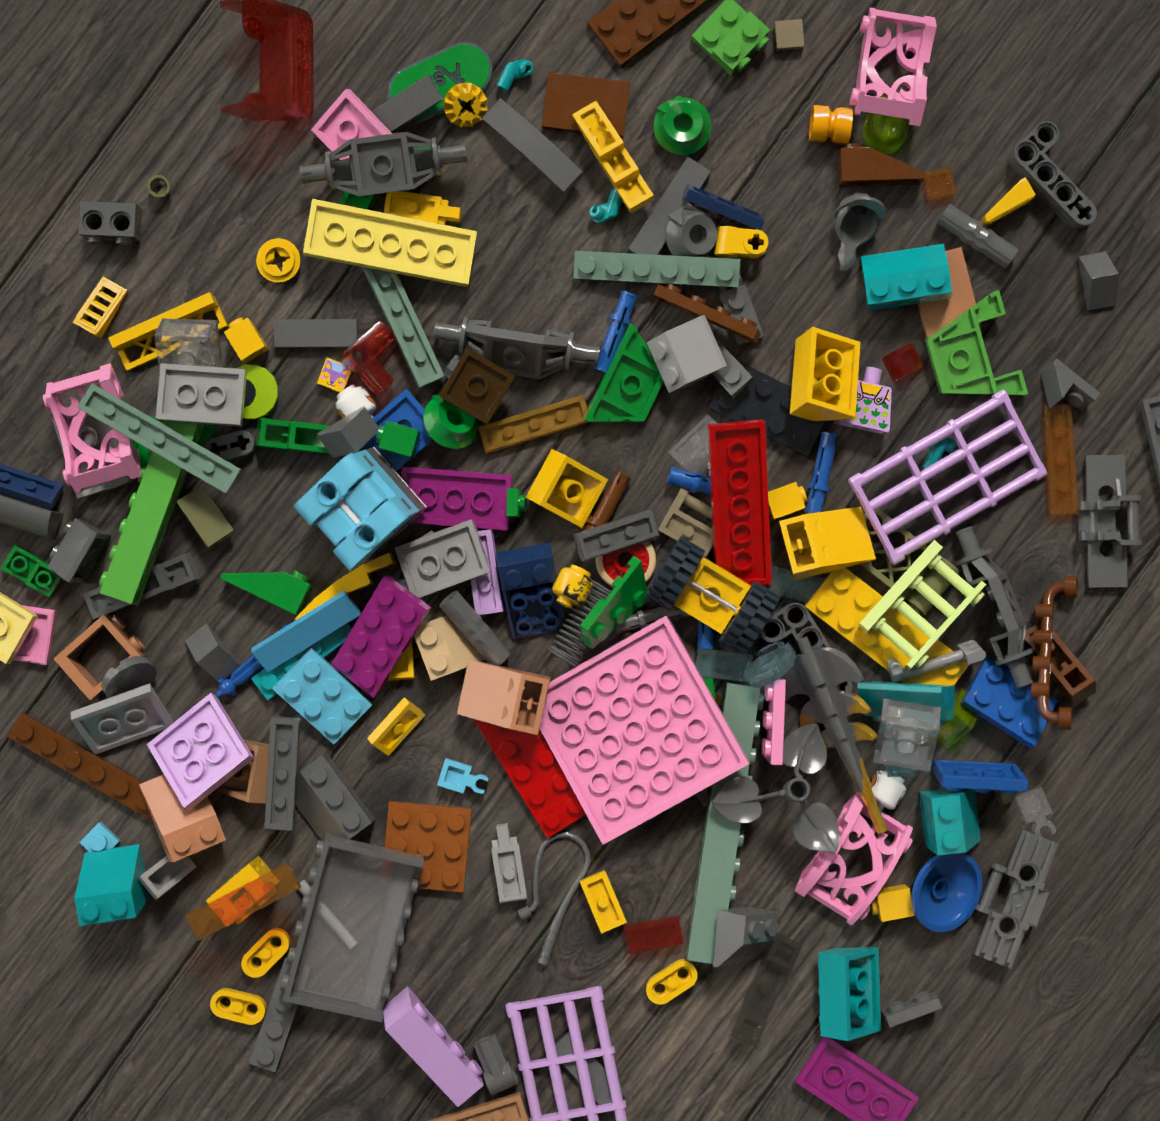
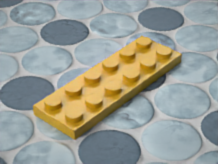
M842 568L831 571L804 605L805 608L888 671L887 661L890 658H895L902 668H905L904 666L911 660L878 630L874 631L870 628L865 633L858 627L859 623L883 596L848 569ZM889 607L882 615L886 618L885 622L918 651L928 641L929 638L896 609L893 611ZM937 639L925 653L929 656L927 660L954 651ZM963 660L901 680V682L954 685L969 665Z

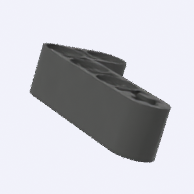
M1042 122L1010 152L1008 157L1009 165L1022 179L1025 177L1028 180L1033 191L1072 230H1082L1095 220L1097 209L1083 192L1045 154L1058 140L1059 130L1052 122ZM1038 132L1046 133L1049 141L1047 143L1042 142L1038 138ZM1018 151H1025L1029 156V161H1022L1018 156ZM1042 170L1046 172L1048 181L1040 180L1037 171ZM1057 190H1062L1066 193L1067 201L1064 202L1058 199ZM1074 202L1075 205L1069 210L1068 206ZM1080 212H1083L1084 216L1080 220L1077 216Z
M789 603L771 614L765 625L769 622L777 625L778 632L774 637H767L764 633V628L759 633V637L766 642H777L790 634L799 648L797 640L801 639L805 632L812 631L816 637L815 643L811 646L812 648H831L808 610L799 603ZM793 607L798 608L801 612V618L797 623L790 622L787 617L788 611ZM846 681L841 688L843 691L851 692L853 684L851 681Z

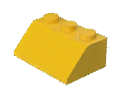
M811 327L796 339L790 405L791 415L811 421L843 420L856 417L860 357L859 341L815 327Z

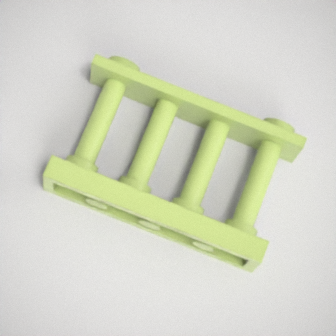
M935 540L858 625L865 633L870 628L874 631L878 630L911 659L904 666L907 670H910L913 666L918 669L929 657L925 652L970 603L974 607L984 596L981 590L986 584L981 581L973 588L940 560L941 556L938 552L943 547ZM926 566L929 569L934 568L966 596L956 609L922 581L923 577L920 573ZM907 587L911 590L916 589L948 617L937 630L903 601L905 598L901 594ZM889 607L893 611L895 609L899 611L929 638L919 651L885 622L886 618L882 615Z

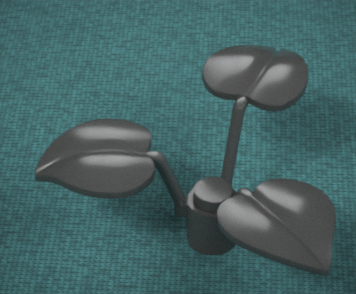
M817 724L802 726L784 739L782 763L788 767H794L796 778L786 782L783 790L758 796V786L752 779L744 776L731 778L721 787L713 799V806L718 813L736 823H749L756 820L762 813L759 801L784 796L789 802H800V808L803 813L797 816L793 822V835L796 841L809 850L836 852L839 845V827L836 816L827 805L820 802L814 803L808 810L806 809V798L809 796L810 786L806 780L802 779L803 777L799 773V770L805 774L815 773L826 762L827 750L820 734L819 726Z

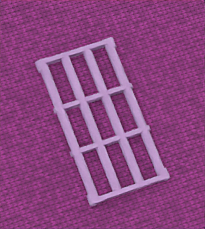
M1001 390L992 395V399L956 420L951 419L947 421V425L909 447H902L899 453L862 474L858 473L848 479V482L878 535L890 562L896 565L904 560L906 555L942 534L947 535L951 532L952 528L988 507L993 508L997 505L998 501L1034 480L1036 482L1046 477L1048 473L1016 414L1005 390ZM1003 406L1009 420L966 444L960 429L996 408ZM1015 429L1022 444L979 469L972 454ZM952 434L959 449L926 469L919 471L913 457ZM1027 454L1034 468L996 491L991 492L984 478ZM965 459L971 474L932 496L925 481ZM906 462L913 476L868 501L861 487L901 463ZM977 483L984 498L945 520L938 505ZM918 486L925 501L881 526L874 511ZM931 510L938 525L894 550L887 535Z
M602 986L521 1002H510L505 1005L507 1016L511 1019L520 1062L518 1069L522 1072L531 1115L529 1121H571V1118L586 1115L588 1121H599L598 1113L613 1110L616 1121H627L625 1112L627 1105L626 1101L622 1098L613 1054L615 1053V1048L611 1045L602 1002L604 1000ZM585 997L591 998L601 1048L584 1051L574 999ZM563 1002L574 1054L558 1057L547 1005ZM536 1007L547 1058L530 1061L520 1010ZM603 1056L612 1103L596 1105L586 1060L588 1058ZM576 1061L585 1107L569 1110L559 1064ZM548 1066L558 1112L542 1115L532 1069Z

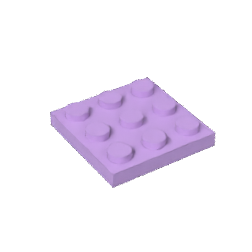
M212 693L207 695L147 744L182 806L187 810H191L254 759V756L217 696Z

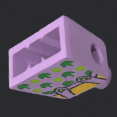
M866 367L863 381L858 380L856 417L853 419L834 420V424L883 435L889 433L892 390L890 387L879 385L882 374L881 369Z

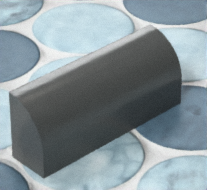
M0 494V524L48 539H56L63 513Z

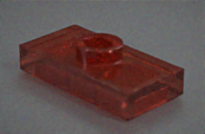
M678 915L624 925L629 954L684 944Z

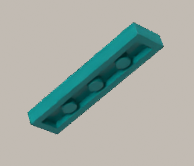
M348 622L271 671L267 672L263 669L251 678L265 698L270 700L277 695L273 690V686L311 647L325 658L345 642L353 627Z

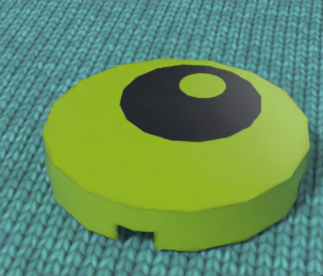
M243 365L235 368L247 371L243 418L258 419L267 416L275 408L279 399L278 385L275 377L267 369L258 365Z

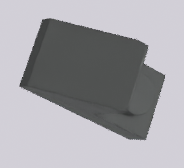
M1057 358L1041 373L1049 408H1052L1064 397L1072 406L1083 411L1100 394V392Z

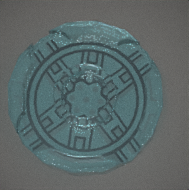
M784 642L769 644L756 654L758 658L754 662L750 660L747 663L744 677L753 687L761 688L770 685L780 679L791 668L796 658L795 650L790 644H785Z

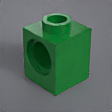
M386 421L385 427L380 426L376 442L380 443L379 448L381 450L414 459L421 432L414 428Z

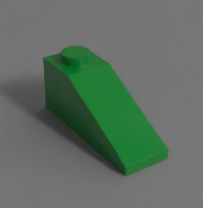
M296 570L292 574L287 572L222 573L220 577L295 615L300 614L313 587V584L307 582L309 577Z

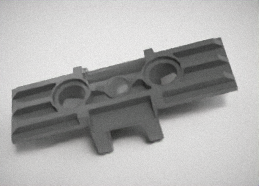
M1086 455V497H1084L1085 501L1078 502V540L1085 541V546H1087L1088 588L1128 587L1127 546L1142 545V540H1139V501H1141V495H1126L1125 455ZM1102 486H1108L1112 490L1111 500L1102 501L1099 498L1098 493ZM1120 502H1127L1128 540H1122L1120 532H1116L1115 513L1116 510L1120 509ZM1104 541L1112 543L1114 548L1113 553L1109 557H1105L1100 553L1099 548Z
M1021 829L1007 867L995 862L992 863L991 868L993 870L981 902L976 904L975 907L976 910L988 914L974 955L1007 968H1012L1025 931H1028L1029 926L1036 928L1050 891L1044 888V882L1059 846L1058 843ZM1025 865L1032 866L1034 870L1033 877L1028 881L1021 879L1019 875L1020 869ZM1005 873L1010 876L1008 883L1011 884V888L1005 903H1000L998 909L994 910L991 908L1002 876ZM1006 917L1012 918L1014 922L1013 929L1007 933L1001 932L999 928L1000 921Z

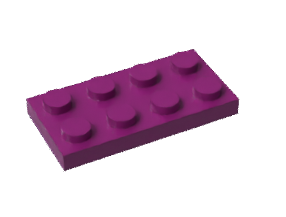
M401 467V478L427 506L411 523L455 526L473 519L476 528L508 531L509 517L506 516L507 488H511L512 475Z
M389 575L384 576L331 665L373 698L378 696L432 607Z
M822 1037L795 1078L796 1083L853 1121H905L919 1099L917 1094L835 1039Z

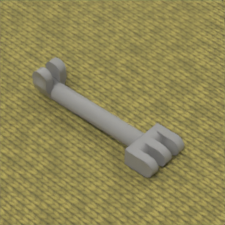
M970 640L958 644V651L927 660L918 669L915 666L910 670L902 668L895 658H890L887 661V667L891 680L895 683L963 660L969 665L985 659L986 653L976 641Z

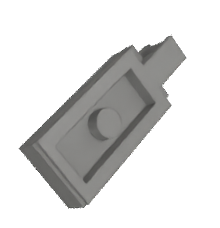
M508 823L497 824L498 839L492 840L493 847L491 851L500 903L525 900L528 897L517 836L510 837Z

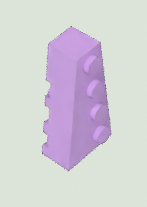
M408 986L384 1005L385 1030L457 1107L484 1086L481 1076L483 1071L478 1063L468 1059L462 1046L457 1041L452 1040L445 1028L432 1016Z

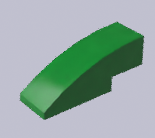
M260 418L258 419L255 447L330 454L317 436L319 432L329 426Z

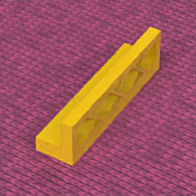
M209 292L113 335L108 339L112 348L118 351L126 371L129 372L228 327V324L215 296ZM214 309L220 323L211 327L201 325L204 313ZM197 317L196 322L191 321V319ZM186 322L194 325L189 337L183 339L175 336L180 324ZM172 328L171 333L165 332ZM198 328L204 329V330H202V331H200V332L197 333ZM163 334L169 337L166 346L160 350L150 347L153 337ZM173 339L179 340L178 342L172 344ZM147 340L145 345L140 342ZM133 345L143 347L140 359L130 363L125 349ZM148 350L153 351V353L147 355Z

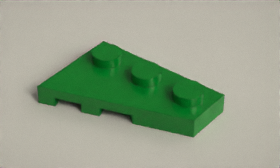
M634 556L628 562L630 569L623 578L617 576L612 583L614 588L606 599H600L580 624L584 644L591 649L605 640L620 624H623L630 615L649 600L645 596L648 590L642 561Z

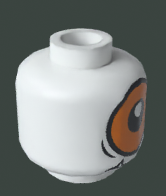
M351 385L336 396L338 401L335 408L342 418L363 406L366 407L373 417L372 413L376 410V403L364 387Z
M886 769L885 772L877 771L870 780L880 811L884 807L890 810L895 809L906 793V787L903 785L905 780L889 769Z

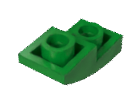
M16 544L0 568L50 597L61 578L48 567L49 563Z

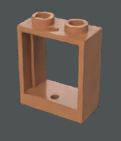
M103 614L54 658L57 664L89 700L98 699L104 694L101 688L102 681L98 684L73 654L104 626L130 654L128 658L147 656L142 650L144 648L142 642L134 635L132 637L129 636L124 630L126 628L125 623L117 615Z

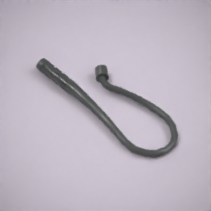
M570 832L556 833L546 838L540 845L533 869V904L531 907L526 906L518 910L519 916L523 921L531 917L538 907L539 868L542 855L549 843L558 838L567 837L580 844L585 854V864L562 901L548 929L547 937L537 961L543 965H548L566 910L580 885L579 881L585 877L591 863L590 851L586 842L578 835Z

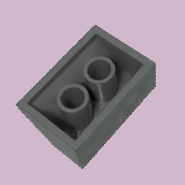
M327 752L297 773L296 806L322 841L324 840L325 833L350 839L375 820Z

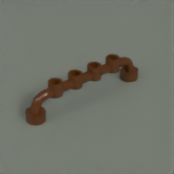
M1065 576V581L1050 585L1044 592L1042 604H1036L1035 619L1036 621H1041V630H1034V646L1040 647V656H1033V673H1039L1038 683L1032 682L1031 698L1037 699L1038 712L1043 719L1050 723L1059 724V730H1072V708L1060 707L1059 713L1053 712L1049 708L1054 597L1062 592H1065V598H1077L1078 577Z

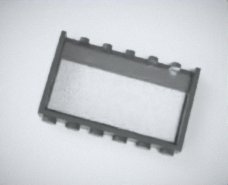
M325 833L324 840H318L314 857L319 858L317 867H311L307 884L312 885L309 895H303L300 910L305 911L303 920H297L293 937L298 939L296 947H290L286 964L291 966L289 974L283 973L279 990L284 991V1002L382 1023L383 1007L385 1000L389 996L391 977L396 970L399 947L403 944L404 928L407 919L410 917L413 894L417 891L420 868L424 866V857L420 854L415 855Z

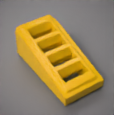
M1025 177L1021 179L981 219L980 222L983 226L986 227L1019 209L1035 197L1036 194Z
M102 277L78 312L73 323L102 338L128 290ZM108 288L117 293V295L113 298L104 293V289ZM101 297L111 303L109 307L99 303V298ZM94 307L104 311L103 316L93 312ZM89 316L98 320L96 326L87 321Z

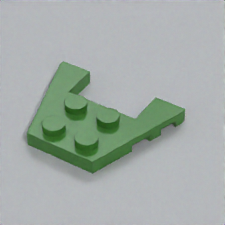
M999 290L991 292L925 340L940 393L996 394L1001 390H1005L1008 395L1028 394L1022 370L993 377L979 322L1006 314Z

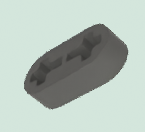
M240 430L212 438L204 444V448L212 451L214 444H217L218 447L227 446L228 450L220 452V458L228 462L252 454L256 448V439L251 433ZM241 436L250 440L244 451L241 447H232V444L240 442Z

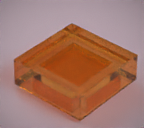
M951 167L925 172L923 183L928 202L956 195Z

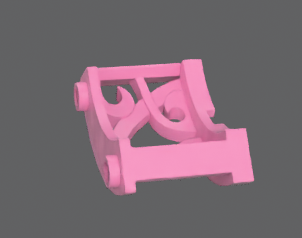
M869 8L868 16L863 15L860 32L864 33L856 88L852 89L850 105H854V115L860 116L861 111L905 118L909 119V125H921L927 101V77H925L923 65L930 62L937 28L935 17H918L876 10L875 8ZM877 21L894 22L896 36L891 39V31L885 26L884 36L878 37L875 31ZM902 24L921 27V29L902 34ZM870 46H872L876 51L869 57ZM903 46H906L905 54L908 51H912L914 58L907 59L904 56ZM896 50V58L899 64L907 71L913 72V75L899 78L890 88L879 77L874 67L885 56ZM866 76L871 83L866 84ZM902 85L909 88V92L903 91L902 88L899 93L896 90ZM873 93L875 96H869L866 94Z
M111 363L100 366V370L56 383L49 382L46 384V394L43 395V401L47 410H51L63 446L66 468L63 470V476L68 486L72 485L76 494L82 493L83 488L127 475L130 479L141 476L139 449L135 448L132 439L112 429L104 437L100 451L94 449L79 437L83 422L88 415L77 408L80 401L72 396H67L72 403L67 408L63 405L59 396L60 393L77 389L83 398L86 391L82 387L99 382L100 384L97 385L99 388L121 400L124 394ZM67 416L73 417L71 424L69 423ZM113 439L118 440L119 445L116 448L109 447ZM77 449H78L79 451H81L83 454H81L80 456H78V451H77ZM96 460H99L98 469L92 470L96 465ZM84 463H88V472L81 473V466Z
M858 791L844 804L837 819L839 827L837 851H818L802 871L795 888V892L803 897L808 894L846 918L847 923L851 926L858 919L863 920L867 916L871 907L870 904L892 873L901 854L905 853L911 846L912 839L910 835L913 829L910 825L904 826L880 811L887 829L896 835L891 845H885L884 839L888 834L881 833L875 837L876 829L874 824L870 827L860 815L862 813L871 819ZM852 831L857 833L858 838L862 833L864 834L856 842L852 843L849 841V834ZM868 842L872 856V871L861 876L845 878L846 865L838 851L841 847L848 850L858 849ZM881 853L887 855L886 858H885V860H884V862H883V864H882V855H881ZM833 863L839 865L837 878H834L836 871H828V867ZM869 884L865 891L860 887ZM819 885L832 887L831 892H828ZM840 888H844L843 895L846 900H848L850 894L857 895V900L852 906L836 897Z

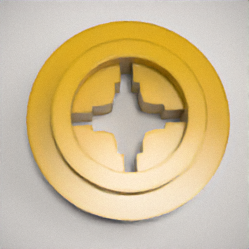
M472 83L457 84L447 92L444 98L443 107L445 115L451 123L461 128L466 126L473 127L478 121H482V117L487 111V98L484 92ZM458 98L465 102L472 100L470 105L473 112L467 110L460 112L462 106Z
M277 238L269 240L261 246L257 253L256 263L259 272L264 278L274 283H286L287 280L296 276L298 269L301 267V255L290 241ZM276 250L282 258H290L283 262V271L277 265L270 264L276 260Z

